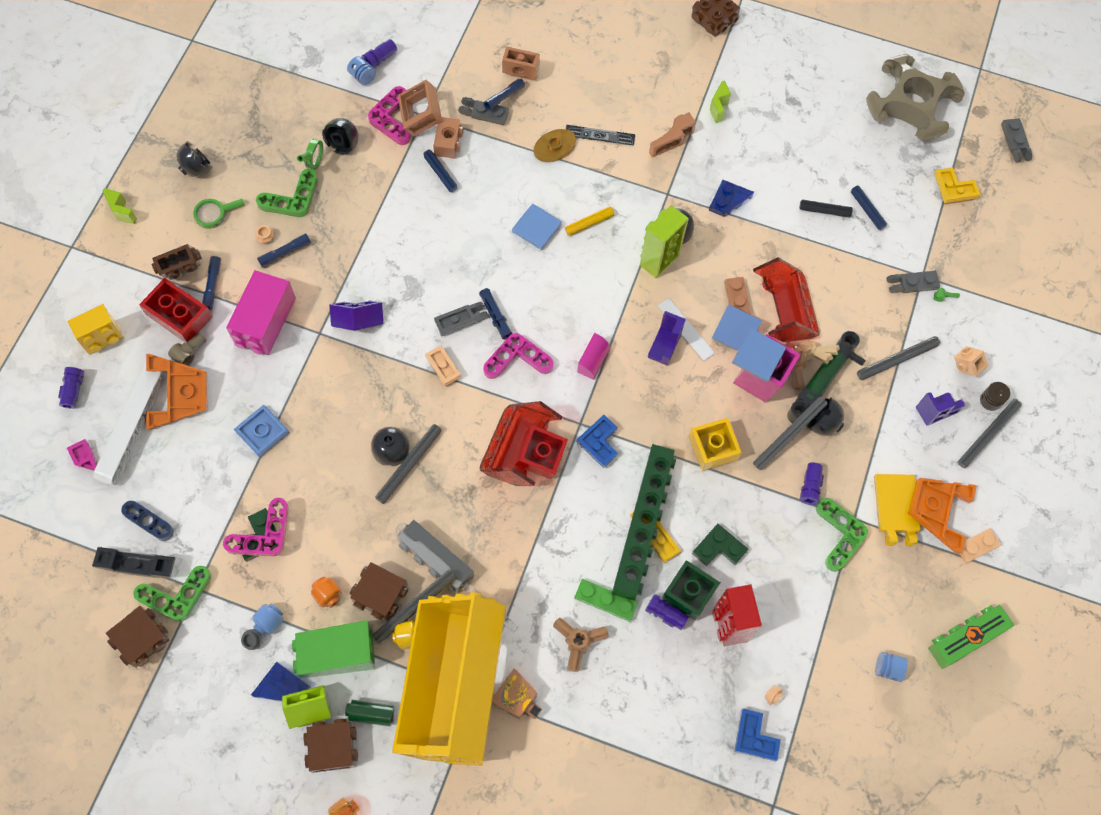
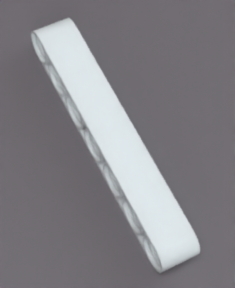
M145 362L95 468L94 480L113 486L118 483L146 423V411L152 410L167 377V371L148 372L146 371Z

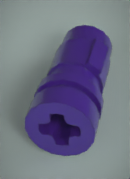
M389 39L375 47L374 50L370 49L361 57L373 68H376L381 64V61L386 60L397 51V46L393 40Z
M65 367L62 379L64 384L60 386L58 398H60L59 406L68 409L75 408L80 390L79 386L83 382L84 370L75 367Z
M811 462L807 465L804 486L801 488L799 499L804 504H819L820 487H822L824 479L822 474L823 466L819 463Z
M654 594L645 611L649 614L653 613V616L656 618L657 616L663 619L662 622L673 628L675 626L682 630L689 616L675 606L666 603L664 598L661 600L659 595Z

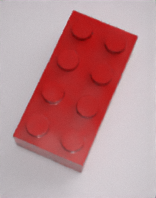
M752 584L726 589L714 606V609H712L713 619L715 622H718L719 629H717L718 639L720 642H723L724 647L748 642L762 627Z

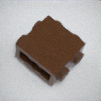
M700 0L694 3L691 17L695 22L704 27L707 32L716 37L719 33H723L729 25L737 22L740 7L732 0Z
M186 244L153 257L154 263L151 265L156 274L173 280L180 277L182 272L187 271V273L197 270V266L201 265L200 260L202 256L198 249Z
M370 562L368 566L362 569L361 579L358 584L355 583L351 588L350 599L355 608L364 611V609L371 611L370 615L378 620H382V618L389 620L390 616L393 617L396 614L400 598L403 599L409 589L407 587L408 583L405 579Z
M138 606L105 633L109 637V640H107L108 644L114 650L118 649L122 655L119 658L126 666L129 664L135 668L143 666L149 661V657L152 654L163 650L167 645L166 643L170 641L166 635L168 630L162 623L158 625L155 622L156 615L150 608L144 609L142 606Z
M336 719L334 724L326 725L324 721L313 722L312 726L306 727L307 733L303 734L304 746L308 748V755H305L304 761L305 768H309V772L317 773L355 768V762H358L357 748L354 749L353 740H357V731L350 721Z

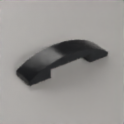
M97 547L92 567L136 576L170 578L176 558L163 555L150 556L120 552L117 549Z

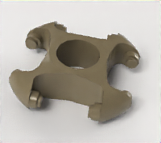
M909 54L891 57L884 62L882 71L890 73L895 77L896 84L894 90L885 98H881L876 91H871L866 97L869 112L874 120L885 123L888 116L903 120L918 128L915 136L921 139V141L932 140L946 134L949 129V123L947 121H936L934 116L936 104L943 98L952 99L955 103L962 101L965 92L959 78L955 73L945 71L942 79L927 75L912 67L915 59ZM905 93L917 94L924 102L912 101Z

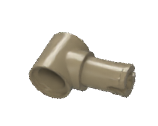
M198 332L187 343L173 345L168 352V356L177 363L189 366L194 360L195 351L206 342V339Z

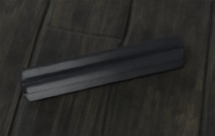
M804 199L799 204L800 210L843 217H851L853 208L849 206Z

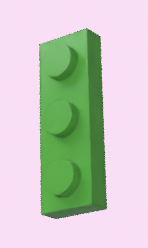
M584 579L581 580L574 596L576 600L628 622H631L638 604L637 601L612 595L611 590Z

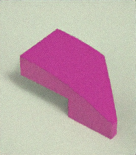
M86 439L67 447L76 466L95 471L97 461Z

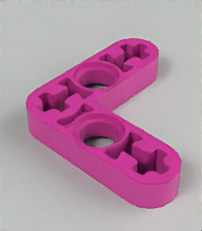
M402 86L394 87L369 111L368 119L372 126L399 145H406L410 142V133L403 129L402 124L390 117L400 108L398 96L396 97V94L399 95L406 91ZM387 103L392 104L390 109H385L383 106ZM387 124L394 125L390 130L384 128Z
M514 333L503 342L485 362L483 367L484 375L489 379H495L518 356L538 372L548 374L553 369V359L525 337ZM517 340H519V345H518V344H515V345L512 347L513 341L516 342ZM533 350L536 354L534 357L529 358L525 355V352ZM506 352L509 354V358L501 360L499 354ZM541 362H543V363L548 362V367H547V366L542 367V363H541ZM495 366V372H489L488 367L493 368Z
M274 498L270 502L265 536L230 534L223 541L224 549L229 554L273 557L280 555L284 548L289 511L286 501L283 498ZM281 503L284 508L279 510L280 517H277V511L274 507ZM275 522H280L282 524L281 529L273 532L271 525ZM235 540L236 543L243 544L244 550H242L241 545H234L233 549H231L228 544ZM256 540L259 542L257 549H248V544L251 541ZM263 541H265L264 543L266 545L271 546L273 545V542H275L278 545V547L274 548V551H272L270 547H264V551H262Z

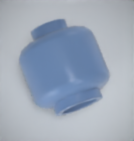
M263 604L252 617L255 623L253 628L262 635L264 632L273 634L283 622V613L273 604Z

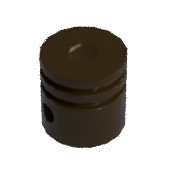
M1002 382L991 383L980 395L981 405L989 411L998 410L1010 398V389Z

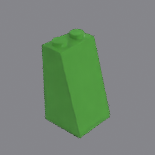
M368 620L295 633V640H292V650L296 652V660L293 661L294 673H297V676L301 679L375 670L373 629Z

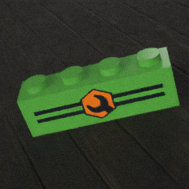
M1000 604L994 608L992 605L981 610L983 615L978 618L975 614L965 620L966 625L960 627L958 624L948 630L950 635L945 638L941 634L931 640L933 645L928 647L941 669L948 667L1015 626Z

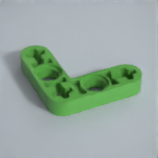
M312 169L302 171L293 197L260 193L256 197L258 208L266 212L304 217L309 211L318 182L316 172ZM302 190H308L309 194L306 196H301L300 192ZM300 201H301L303 208H300L299 210H297L296 208H299V207H300V204H301ZM280 202L287 203L284 208H278L277 205Z
M823 498L816 505L817 514L844 534L825 560L826 567L830 571L837 572L844 567L867 537L868 529L862 522L833 500ZM827 504L829 506L828 510L823 511V506ZM836 510L837 512L834 514L833 518L830 517L831 514ZM837 516H844L847 523L845 525L839 524ZM851 523H853V525L851 526V528H850L849 530H847L846 528H847ZM860 529L861 535L856 536L855 530ZM843 542H848L851 545L852 550L850 552L842 549ZM840 554L842 557L839 559L838 564L834 566L832 562Z
M196 566L175 598L148 584L138 585L134 589L133 595L137 601L175 621L181 622L186 620L211 579V573L205 566ZM203 572L205 575L204 579L200 578L198 580L196 575ZM191 582H197V584L200 585V587H196L194 584H191ZM189 588L195 589V595L191 599L185 598V592ZM146 591L153 597L152 599H149L146 596L142 597L140 592ZM161 597L166 598V605L158 608L156 606L157 600ZM171 606L177 609L181 608L183 614L177 615L173 610L170 609Z

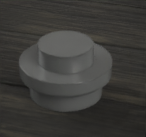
M249 629L243 633L241 643L244 648L255 650L260 647L262 636L257 630Z

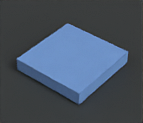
M532 203L512 228V232L542 250L562 225V221Z
M728 304L712 339L738 351L749 330L752 328L757 331L762 320Z
M751 328L732 364L768 382L786 347Z
M262 405L234 428V431L259 458L290 433L265 405Z

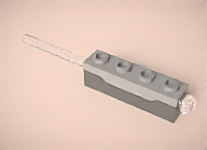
M414 519L409 525L401 523L396 527V534L400 543L398 546L406 553L410 551L414 555L413 559L419 565L425 564L429 568L428 572L437 579L442 576L447 570H451L455 574L456 579L446 587L449 591L455 590L459 593L461 590H465L469 594L471 592L480 593L468 583L473 578L474 571ZM505 615L504 625L514 633L519 626Z

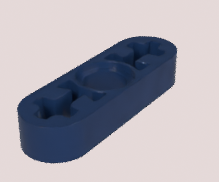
M131 500L123 504L121 512L128 520L160 541L171 539L174 530L168 522L136 501ZM134 508L139 513V516L137 517L135 514L130 513L128 509ZM146 516H152V523L144 526L142 524L143 519ZM158 525L162 529L166 528L167 533L161 534L155 527Z

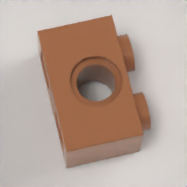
M506 46L502 59V73L536 80L540 67V54Z
M442 117V122L438 123L433 144L435 156L455 159L456 152L460 151L461 143L459 142V137H463V127H461L460 119Z

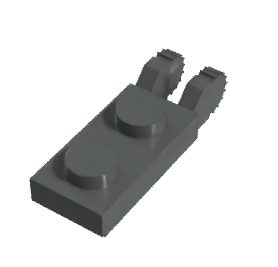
M467 97L462 98L461 102L464 106H459V113L470 116L473 119L505 125L509 113L508 107L497 105L488 111L483 105L484 102Z
M1020 118L1003 120L1001 126L1015 162L1022 160L1021 152L1026 161H1031L1033 157L1032 150L1029 148Z
M936 270L895 274L886 277L888 283L900 282L898 285L889 287L890 293H913L938 290L940 288Z
M483 302L465 305L435 317L434 322L440 335L444 336L485 320L489 316L486 311L473 315V313L483 309Z

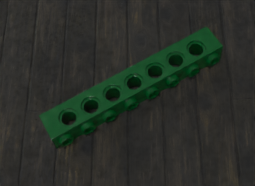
M655 444L651 446L612 595L635 601L637 595L641 596L644 584L640 583L641 578L647 575L649 565L645 564L647 557L651 558L654 547L650 546L651 540H656L658 528H655L656 521H661L663 510H660L661 503L665 504L668 494L664 492L665 486H670L672 475L669 474L670 468L674 469L677 459L673 457L675 452L673 449ZM661 466L664 470L659 471L655 467ZM651 484H658L660 488H653ZM646 501H652L655 505L649 506ZM641 519H648L650 524H644ZM641 536V537H643L646 541H645V542H639V541H637L636 537ZM638 555L641 560L635 561L631 556ZM632 573L636 576V579L630 580L626 574Z

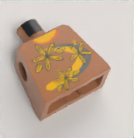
M515 668L493 695L492 705L517 719H521L525 712L536 719L542 711V708L533 702L538 693Z

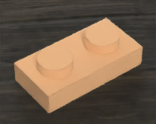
M442 345L425 354L426 359L444 387L461 378V374Z
M989 528L965 540L963 550L959 554L966 564L1000 547L1001 544L992 529Z

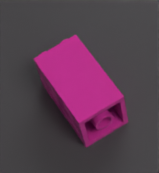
M254 270L226 327L235 346L241 349H251L259 355H262V353L270 354L296 299L290 281Z
M768 334L765 336L786 347L769 381L765 382L743 369L739 371L733 381V384L763 402L770 399L783 386L801 355Z

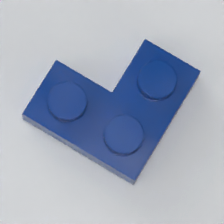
M603 415L577 438L576 442L604 468L618 454L606 442L617 431L618 427Z
M741 709L734 752L776 762L781 739L760 735L763 713Z

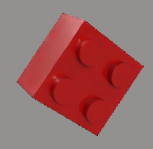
M531 425L527 429L514 465L551 479L556 475L568 439Z

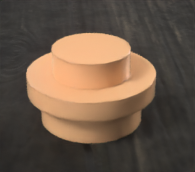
M263 225L257 228L255 237L260 243H268L273 239L274 233L270 227Z
M773 685L766 693L765 699L770 706L773 703L777 705L783 698V689L781 687Z

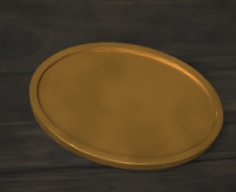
M556 129L544 134L535 143L534 156L542 162H554L564 158L575 146L576 137L574 133L567 129Z

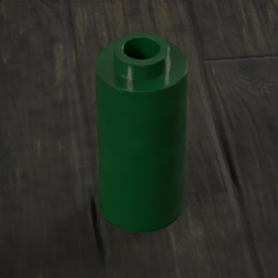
M352 699L351 703L346 705L345 716H348V721L391 727L395 707L389 704Z

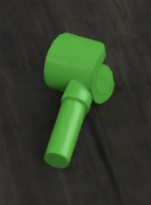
M940 288L934 293L933 299L934 301L942 302L945 300V297L959 298L960 294L946 292L944 288Z

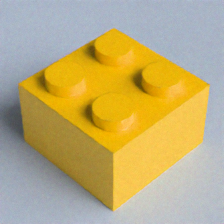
M104 304L67 321L76 340L89 355L97 353L102 348L115 344L124 338L115 319Z
M728 418L691 428L689 439L701 471L739 459L742 452Z

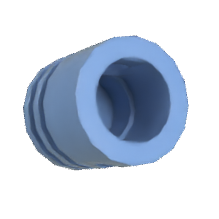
M361 56L354 57L347 65V72L361 85L369 84L376 75V70Z
M881 651L877 658L875 675L902 682L907 671V658L893 654L890 655Z

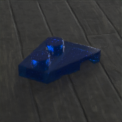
M722 179L709 207V211L726 217L732 210L740 207L748 198L751 199L754 191Z

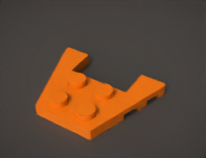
M146 354V371H167V411H146V429H153L207 410L206 371L152 354Z
M919 478L915 483L908 514L953 552L959 554L963 550L966 536L947 528L953 498L956 497L971 503L974 500L976 485L969 484L967 486L957 482L944 483L941 480Z

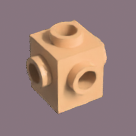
M966 346L954 356L956 367L961 373L976 377L989 366L984 351Z

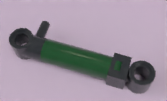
M846 331L842 334L836 343L840 347L837 351L838 355H832L833 359L829 360L828 364L824 362L821 364L790 407L787 418L791 423L800 416L795 413V410L803 413L819 397L823 396L849 358L863 366L866 360L854 353L860 342L858 334L853 331Z

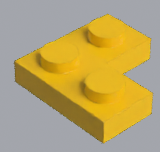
M953 167L935 171L934 175L944 204L979 198L980 192L975 180L958 182Z

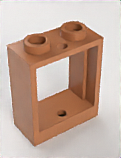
M424 80L398 95L403 129L412 136H416L442 122L437 90L429 81ZM427 97L429 109L414 117L412 105Z

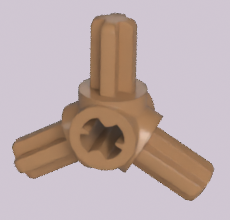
M787 341L786 346L801 354L791 370L794 389H801L805 387L802 371L806 368L805 354L802 348H798V346H794L793 343Z
M560 617L553 624V627L566 638L565 642L568 644V650L570 651L567 669L572 672H579L582 654H586L587 648L592 647L591 643L609 637L608 631L604 626L587 632L586 629L572 628ZM576 637H580V640L581 638L583 639L582 645L574 643Z

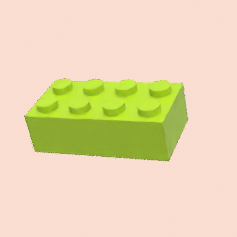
M672 205L667 209H663L659 213L658 218L654 222H649L645 228L646 234L643 238L644 244L642 246V254L640 255V266L655 278L680 255L689 219Z

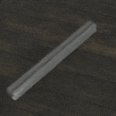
M933 336L858 370L857 376L860 380L867 379L939 346L940 340L937 336Z
M819 397L753 462L754 466L762 470L827 406L826 400Z
M1013 399L958 460V465L966 468L1022 406L1018 399Z
M433 424L377 493L375 496L377 501L382 504L387 501L442 430L439 426Z
M447 570L374 632L372 636L375 641L381 643L395 631L396 625L406 622L417 612L419 600L428 599V596L435 597L456 579L455 574L451 570Z

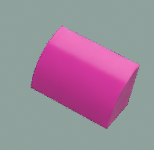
M594 332L578 362L577 373L593 380L610 351L609 343L599 334Z

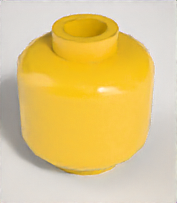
M414 620L396 625L395 632H392L393 643L397 644L402 650L411 648L415 625Z

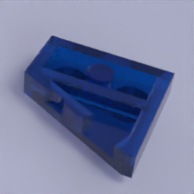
M276 661L251 695L254 698L282 701V696L307 690L310 686Z

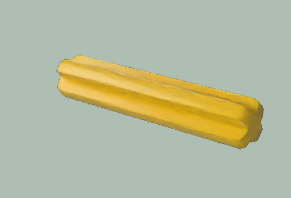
M611 206L606 207L565 226V232L568 236L613 217L614 210Z

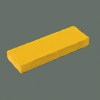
M641 519L644 524H650L648 519ZM656 521L655 528H658L656 540L652 539L650 545L654 547L653 549L665 564L680 554L681 550L662 524Z

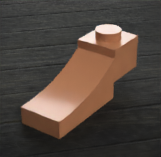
M690 112L678 115L674 119L672 128L662 137L650 143L649 153L652 158L683 145L684 137L694 133L696 121Z

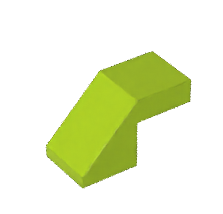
M725 80L721 81L712 98L709 109L715 123L722 122L725 112L723 106L729 104L731 92Z
M103 188L102 191L117 220L135 224L137 218L132 209L124 207L126 201L121 192Z

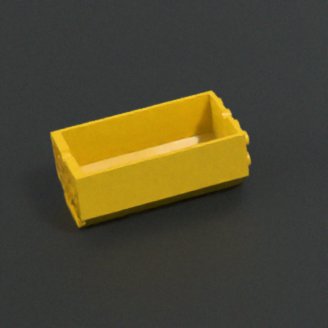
M471 592L468 596L464 594H455V597L442 595L441 598L428 596V599L419 600L392 753L427 761L483 766L506 615V606L497 603V599L482 598V594Z

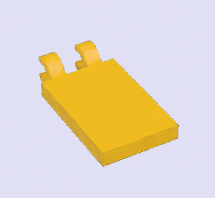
M875 474L874 485L879 532H885L886 546H895V543H898L896 533H905V545L914 546V543H918L916 533L921 531L920 524L908 514L915 488V475Z

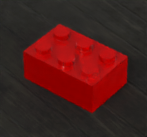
M165 277L139 304L145 315L185 343L200 332L213 317L207 306Z

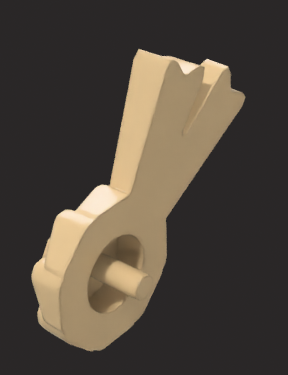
M810 340L799 342L797 345L798 348L803 349L806 360L814 357L826 364L829 363V360L833 359L832 355H838L837 351L840 349L839 345L817 347L815 342Z

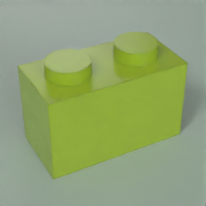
M324 685L282 696V709L289 729L303 727L313 722H320L331 718V706Z

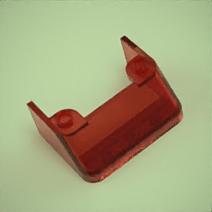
M780 257L753 268L754 273L763 277V288L773 294L780 322L774 330L768 332L769 336L783 343L812 339L819 336L820 331L803 272Z
M542 401L508 405L501 415L481 461L480 471L487 476L514 486H535L536 482L527 477V470L514 465L525 434L531 425L547 430L549 421L562 420L563 416Z

